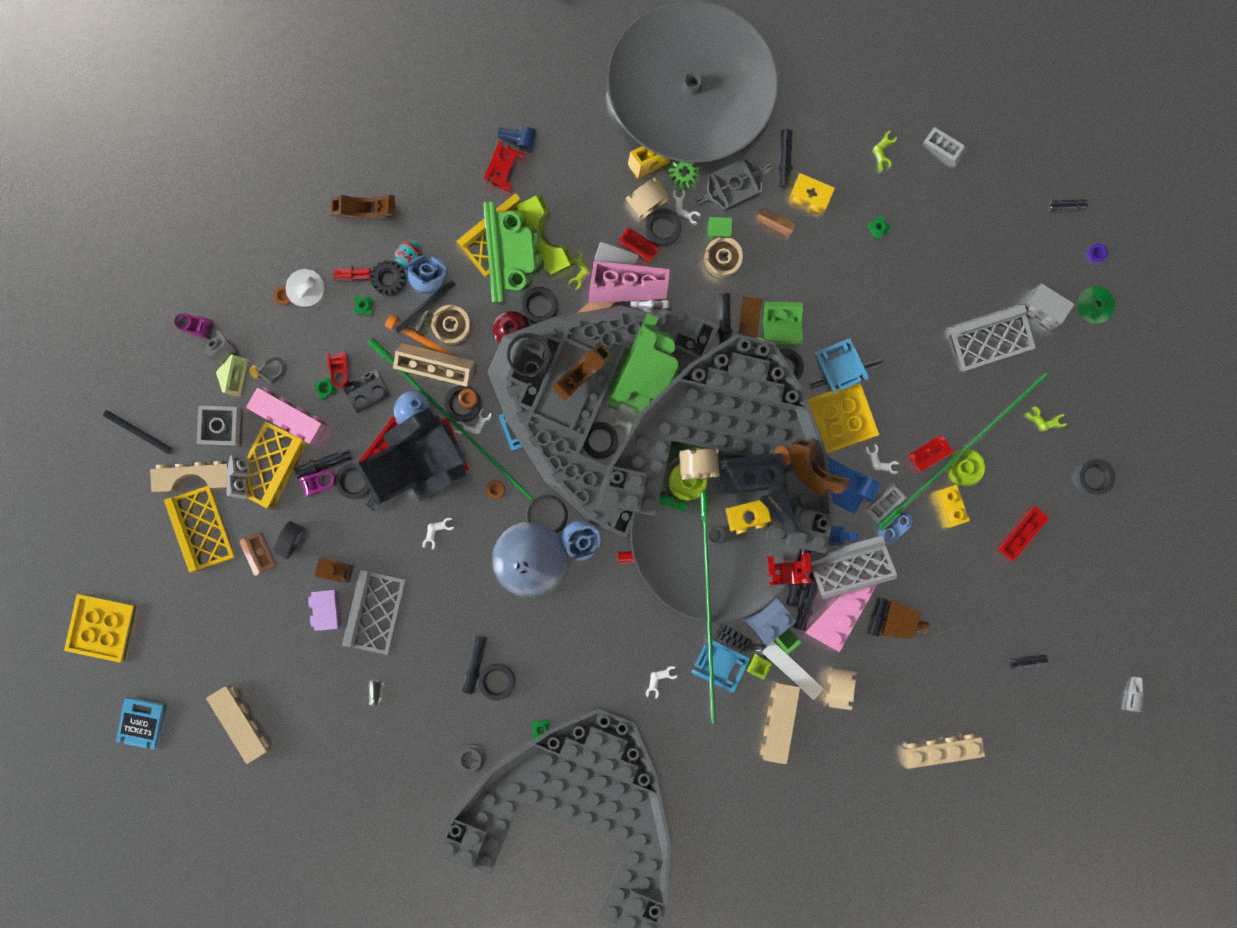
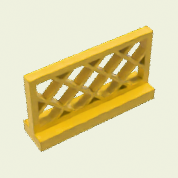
M515 193L496 208V211L514 210L522 201ZM484 218L456 242L486 277L490 273V269L485 271L481 266V257L488 258V256L482 255L483 244H487V242H483L484 233L486 232ZM472 243H479L480 254H471L467 247Z
M265 421L247 456L249 464L256 462L258 472L252 473L246 478L249 485L247 493L251 492V495L247 494L246 498L267 509L274 510L307 442ZM268 427L274 429L276 437L266 440L265 433ZM285 437L291 438L290 445L283 448L280 439ZM277 440L279 450L270 453L268 443ZM264 445L267 454L258 457L256 450L259 446ZM281 453V463L274 465L271 456ZM268 458L271 467L262 470L259 460ZM272 470L273 479L265 483L263 473ZM260 475L262 484L253 487L250 478ZM263 487L265 494L262 500L256 498L254 490Z
M208 486L164 500L189 573L234 558ZM207 491L209 498L205 505L195 501L198 493ZM185 498L192 501L187 511L179 508L178 500ZM193 503L204 507L199 517L189 513ZM206 508L215 514L212 523L202 519ZM187 515L198 519L193 529L185 526L184 521ZM200 521L210 525L206 535L195 531ZM212 527L221 531L218 541L208 537ZM194 533L204 537L200 547L191 543ZM222 537L224 539L225 544L220 542ZM206 539L217 543L212 553L202 549ZM220 544L227 548L229 555L221 558L214 555ZM200 551L211 555L208 562L199 565L197 560Z

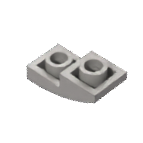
M600 242L594 260L636 265L639 255Z
M231 455L229 458L226 482L227 496L244 499L248 496L246 478L250 476L247 457Z

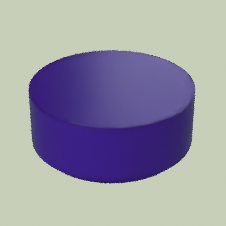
M1101 243L1092 245L1088 249V258L1094 263L1104 261L1108 256L1106 246Z

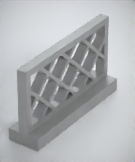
M1018 304L948 327L962 371L1036 348L1024 304ZM1022 317L1023 326L1019 331L1011 325L1016 318ZM997 324H1003L1007 327L1002 337L993 332ZM982 329L989 332L984 342L975 338L978 331ZM1009 329L1018 332L1014 343L1005 339ZM965 335L971 338L966 348L959 345L957 337ZM991 335L1000 338L996 348L987 345ZM1021 335L1028 338L1029 346L1022 348L1017 345ZM973 340L982 344L978 354L968 350ZM1003 340L1012 345L1007 353L999 351ZM985 346L994 350L989 359L980 356ZM967 352L976 356L972 364L965 366L964 357Z
M883 535L826 551V554L818 553L810 556L811 571L814 574L822 599L897 579V573L887 551ZM884 553L885 557L882 561L874 559V556ZM858 560H866L863 567L855 564ZM870 562L879 565L876 571L867 569ZM840 565L848 566L845 572L836 568ZM882 567L891 571L887 575H882L879 572ZM851 568L860 571L857 577L848 574ZM823 570L829 571L826 577L819 575L818 572ZM833 573L841 576L838 582L830 579ZM863 573L872 575L871 579L866 581L860 578ZM845 578L853 580L851 585L846 586L842 584ZM826 583L835 586L833 590L824 592L823 588Z
M359 570L342 646L388 655L405 583L404 579ZM370 576L379 578L383 585L372 590L369 585ZM392 581L399 582V590L391 595L386 585ZM384 587L389 597L380 602L374 592ZM373 594L378 604L368 609L364 603L365 598ZM391 598L395 607L394 610L386 613L381 604ZM380 605L385 615L375 621L370 611ZM368 613L373 623L363 628L360 619ZM387 617L391 623L390 628L382 632L377 623ZM375 624L381 634L370 639L365 630ZM359 625H360V627L362 628V630H360L359 632H357V631H358V627H359ZM364 632L369 641L363 645L355 644L356 636ZM383 636L386 641L385 650L377 649L373 641Z

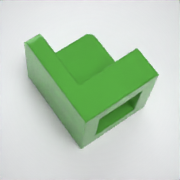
M709 217L708 239L731 237L732 218Z
M790 628L774 640L787 655L802 643Z

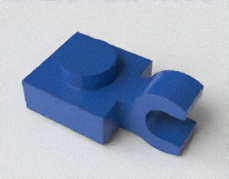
M844 526L831 527L828 545L844 546V540L858 541V533L844 532Z

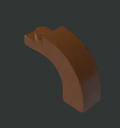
M346 195L331 197L330 216L348 219L390 218V215H394L396 208L395 196L384 195L373 198Z
M601 342L597 343L552 388L566 401L613 356L612 353Z
M798 438L791 444V461L794 471L801 482L810 490L820 495H825L830 490L834 493H843L850 487L851 479L829 474L820 467L816 458L817 442Z

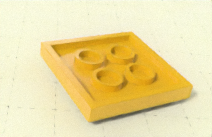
M861 383L842 391L838 388L835 394L830 391L807 399L827 453L879 435Z
M77 594L64 651L122 663L135 606Z

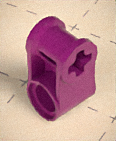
M180 313L175 316L174 325L176 328L194 336L209 339L208 331L210 324H213V320L186 313ZM183 318H188L189 322L186 327L180 326V321Z
M322 471L299 478L298 480L302 483L304 498L335 487L336 474L330 471ZM329 474L331 476V483L325 485L323 478Z

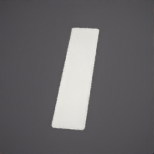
M771 642L763 650V654L813 700L821 693L823 688L774 642Z

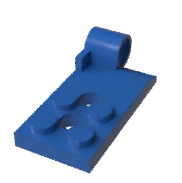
M828 457L830 474L851 479L850 487L843 493L832 492V502L855 515L863 498L872 502L875 500L882 484Z

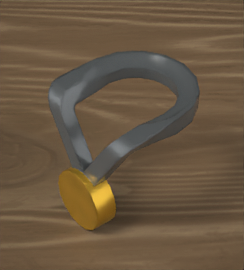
M272 357L262 363L259 368L257 366L250 367L249 372L255 379L261 377L268 383H274L283 377L286 367L280 357ZM277 361L280 364L278 375L269 378L261 372L266 365Z

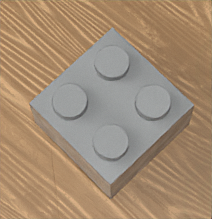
M1041 283L1033 289L1024 305L1027 311L1025 313L1032 318L1037 317L1041 320V324L1047 328H1055L1063 323L1074 303Z
M198 405L197 444L202 446L240 447L241 409L238 407Z

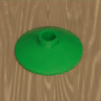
M1092 286L1085 289L1079 295L1077 310L1085 321L1091 324H1101L1112 317L1115 311V299L1106 288ZM1095 301H1099L1101 306L1096 307Z

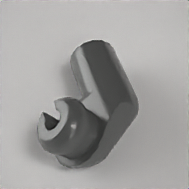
M751 643L747 652L764 655L763 650L767 646Z

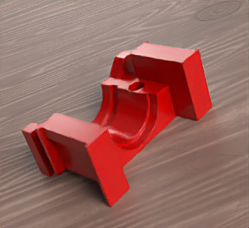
M499 140L483 180L488 183L489 179L493 180L492 187H497L510 194L513 187L511 183L506 182L510 168L516 158L524 161L527 152L525 150L522 153L512 149L510 144L505 148L503 147V142Z
M811 553L800 554L801 561L774 563V556L764 557L767 558L769 575L766 576H771V581L767 582V586L810 583L811 579H806V573H812Z

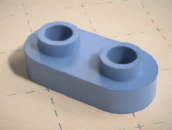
M902 512L901 516L895 519L884 531L879 529L878 536L883 535L886 544L895 542L912 526L913 520L911 515L907 512ZM902 517L906 519V524L904 525L900 523ZM887 530H890L892 532V536L890 538L886 537L885 535Z

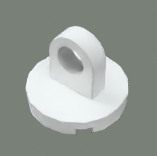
M297 270L290 275L286 282V295L296 306L311 307L318 303L323 296V281L313 270Z

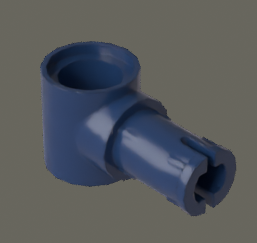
M521 126L520 129L516 130L499 128L497 138L513 141L519 148L532 150L537 130Z

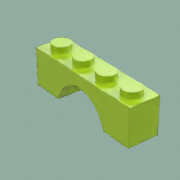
M542 194L518 204V211L522 212L525 216V224L533 225L540 235L538 248L544 260L543 266L545 270L551 275L575 263L567 245L560 246L552 243L544 233L543 222L550 210Z

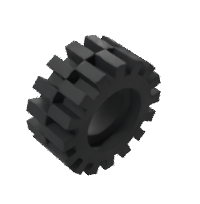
M383 260L382 263H377L378 265L373 267V272L370 274V280L375 290L386 296H394L397 292L400 293L406 282L405 272L402 267L391 260ZM386 271H391L395 274V282L391 285H384L381 281V276Z
M722 624L715 636L746 654L753 642L725 624Z

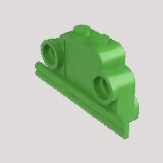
M495 201L483 202L492 302L504 301L503 289L521 290L530 282V272L536 270L541 264L542 255L538 248L540 235L533 225H524L525 216L522 212L518 210L496 211Z
M650 313L647 314L606 404L617 408L621 401L637 408H644L649 404L650 398L654 399L670 384L672 378L678 375L680 367L675 355L672 354L675 349L672 335L654 329L659 317Z

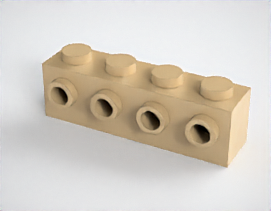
M402 343L395 352L393 369L467 387L473 378L475 361Z
M776 682L775 686L771 687L770 698H773L772 706L768 705L767 717H770L769 724H765L763 736H766L765 744H761L760 755H763L762 759L765 761L787 764L800 691L799 686Z
M227 685L206 699L245 763L248 764L268 752V746L270 745L267 739L259 734V726L254 719L251 720L248 716L249 710L246 705L240 703L237 698L239 697L237 690Z
M976 733L966 734L964 738L960 739L953 736L947 737L945 741L941 742L934 739L926 741V744L919 745L918 742L908 743L907 747H902L904 765L907 769L985 757L982 737L976 736Z

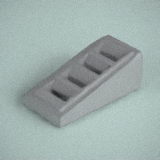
M936 127L933 128L924 141V144L955 165L959 163L967 151L964 144ZM937 135H939V139L935 144H933V140L936 138ZM946 140L942 148H940L939 146L942 143V141ZM952 144L953 146L950 148L948 152H946L948 146ZM959 149L955 156H953L952 154L955 152V150Z
M894 482L866 510L880 523L907 498V494ZM892 490L900 496L899 499L891 493ZM887 495L893 500V504L885 498ZM880 501H883L888 507L887 510L879 503ZM875 506H877L883 513L881 516L874 509Z

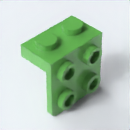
M764 302V340L774 342L775 344H802L803 302Z

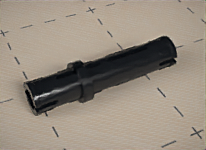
M791 129L781 130L780 165H778V170L780 171L779 187L781 188L791 187V171H793V166L791 165L793 130Z
M730 293L718 294V334H720V344L731 338V334H733L730 319Z
M347 447L317 460L311 459L309 463L294 467L293 469L296 472L297 479L312 473L316 474L320 470L349 459L351 460L352 457Z
M800 549V554H812V551ZM804 583L789 585L790 593L786 605L798 607L801 593L805 588L803 587Z
M813 573L810 574L809 579H811V582L806 587L793 627L801 631H805L808 619L813 613L811 610L818 592V585Z
M477 635L475 636L468 669L464 673L466 677L461 691L468 694H474L488 639Z

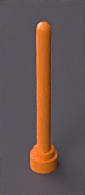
M391 313L385 326L391 330L394 329L393 327L401 321L399 316ZM408 326L402 330L403 333L433 351L456 356Z

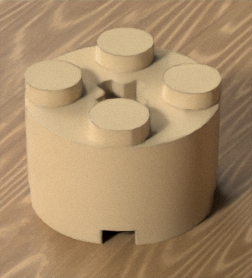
M656 176L652 179L653 182L649 180L635 190L631 195L632 198L630 196L625 198L638 217L641 216L643 219L654 211L653 207L657 205L659 208L669 200V193Z
M725 237L712 240L708 244L704 255V264L707 271L720 279L729 278L736 274L743 260L742 248L739 243L732 238ZM720 254L722 256L727 255V261H721Z
M445 305L434 313L431 327L434 335L440 342L454 346L463 343L469 337L471 321L462 308L454 305ZM450 321H452V323H456L454 325V329L447 328L449 326L448 323Z
M700 449L691 452L690 450L680 451L681 478L705 479L720 477L718 449Z
M833 669V672H829L828 684H831V690L826 692L825 703H829V707L846 710L853 709V706H849V702L854 701L856 680L852 679V676L857 675L856 671Z

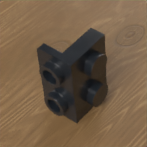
M377 370L367 372L363 378L348 383L344 388V392L356 413L363 411L390 395Z

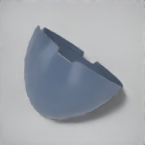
M520 522L509 527L501 534L493 548L492 566L496 578L506 590L520 597L533 598L548 594L560 584L567 572L568 554L563 548L561 537L551 527L539 522ZM524 561L528 563L529 567L524 566ZM522 570H526V571H527V573H525V574H521L520 572H521Z

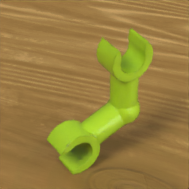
M888 131L884 135V139L874 147L879 160L878 168L881 171L883 170L882 162H886L888 167H891V161L885 157L883 152L886 146L893 144L897 140V137L893 140L888 139L887 136L891 131Z
M578 250L580 257L574 259L581 271L575 278L569 281V286L574 281L579 283L576 291L581 288V282L590 272L580 250Z
M1033 407L1036 411V416H1032L1029 412L1026 413L1027 417L1035 420L1043 431L1067 425V423L1060 424L1058 422V419L1064 416L1063 414L1046 422L1041 417L1040 410L1037 407Z

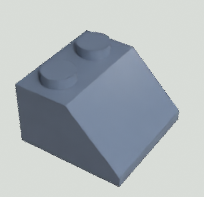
M777 598L756 613L743 618L765 646H768L796 622Z

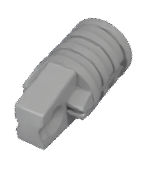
M1132 677L1128 690L1126 710L1144 713L1146 696L1145 678Z

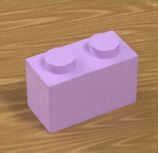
M337 590L311 592L308 602L309 607L313 610V615L310 616L311 627H314V631L340 628Z

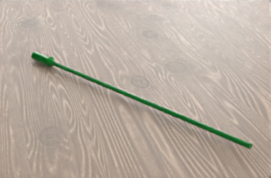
M372 337L368 344L383 360H387L394 365L390 352L388 353ZM398 370L422 394L428 397L429 401L530 500H533V497L406 372Z
M1045 373L901 507L893 509L894 511L878 525V528L884 531L895 519L901 516L904 508L1038 386L1048 374Z
M701 491L700 516L703 521L711 714L712 724H716L707 520L710 515L708 512V491Z

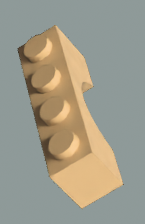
M213 461V465H206V462H196L194 466L187 467V463L175 464L174 468H168V465H156V469H150L151 492H175L179 482L191 475L200 476L205 480L210 489L227 488L228 464H225V461Z

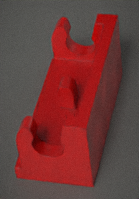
M627 227L624 234L618 239L620 245L632 253L638 254V257L649 264L660 250L659 246L630 227Z
M939 435L907 456L917 472L920 473L954 451L946 439Z

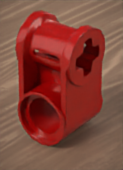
M346 350L337 354L326 353L331 382L340 389L345 388L350 383L349 362ZM343 374L345 376L344 381L336 383V377Z

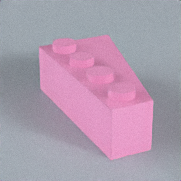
M594 261L589 303L666 299L670 269Z
M265 387L263 390L256 389L246 406L247 409L289 431L313 446L317 445L327 427L322 424L324 420L315 415L312 418L307 416V411L299 406L296 409L289 406L290 401L283 397L279 399L273 397L274 392Z
M861 576V578H860V579H863V580H865V581H866V580H869V579H867V578H865V577H863V576ZM877 584L840 594L804 633L840 652Z

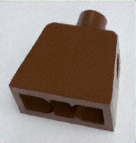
M318 557L314 576L350 584L354 565Z
M889 600L885 616L886 620H884L881 635L914 639L916 631L927 634L929 623L919 620L921 612L897 601Z

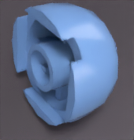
M425 255L415 257L409 263L407 271L408 280L417 291L424 293L434 292L443 285L446 277V266L441 260L433 256L431 259L425 258Z
M408 391L397 399L393 413L397 424H400L412 415L427 408H430L432 411V406L428 397L417 391Z
M574 521L564 529L561 542L565 552L570 557H573L575 560H585L594 554L593 551L596 547L599 548L601 536L599 531L589 522Z

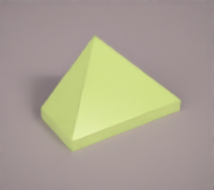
M230 355L217 370L216 374L223 393L241 396L248 359Z

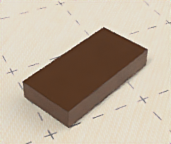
M743 296L738 334L752 337L758 336L762 299Z

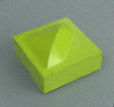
M755 654L747 672L765 680L773 663Z

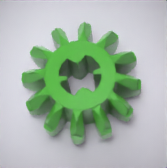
M673 161L671 163L673 168L668 169V172L671 173L668 177L669 180H674L672 185L676 186L679 183L680 190L683 189V185H686L687 189H690V183L696 185L695 179L700 178V174L696 173L700 168L694 167L696 163L689 164L688 162L678 161L679 164ZM683 170H687L685 177L681 176Z

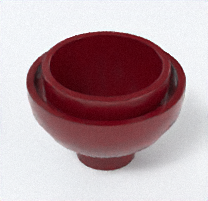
M506 311L495 319L492 333L496 342L500 344L503 336L529 327L530 324L523 314L517 311ZM509 325L514 326V330L512 332H509L507 330V327Z

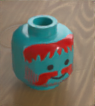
M413 240L411 243L404 241L395 252V257L397 258L395 261L405 269H408L409 263L413 258L423 255L420 251L421 246Z

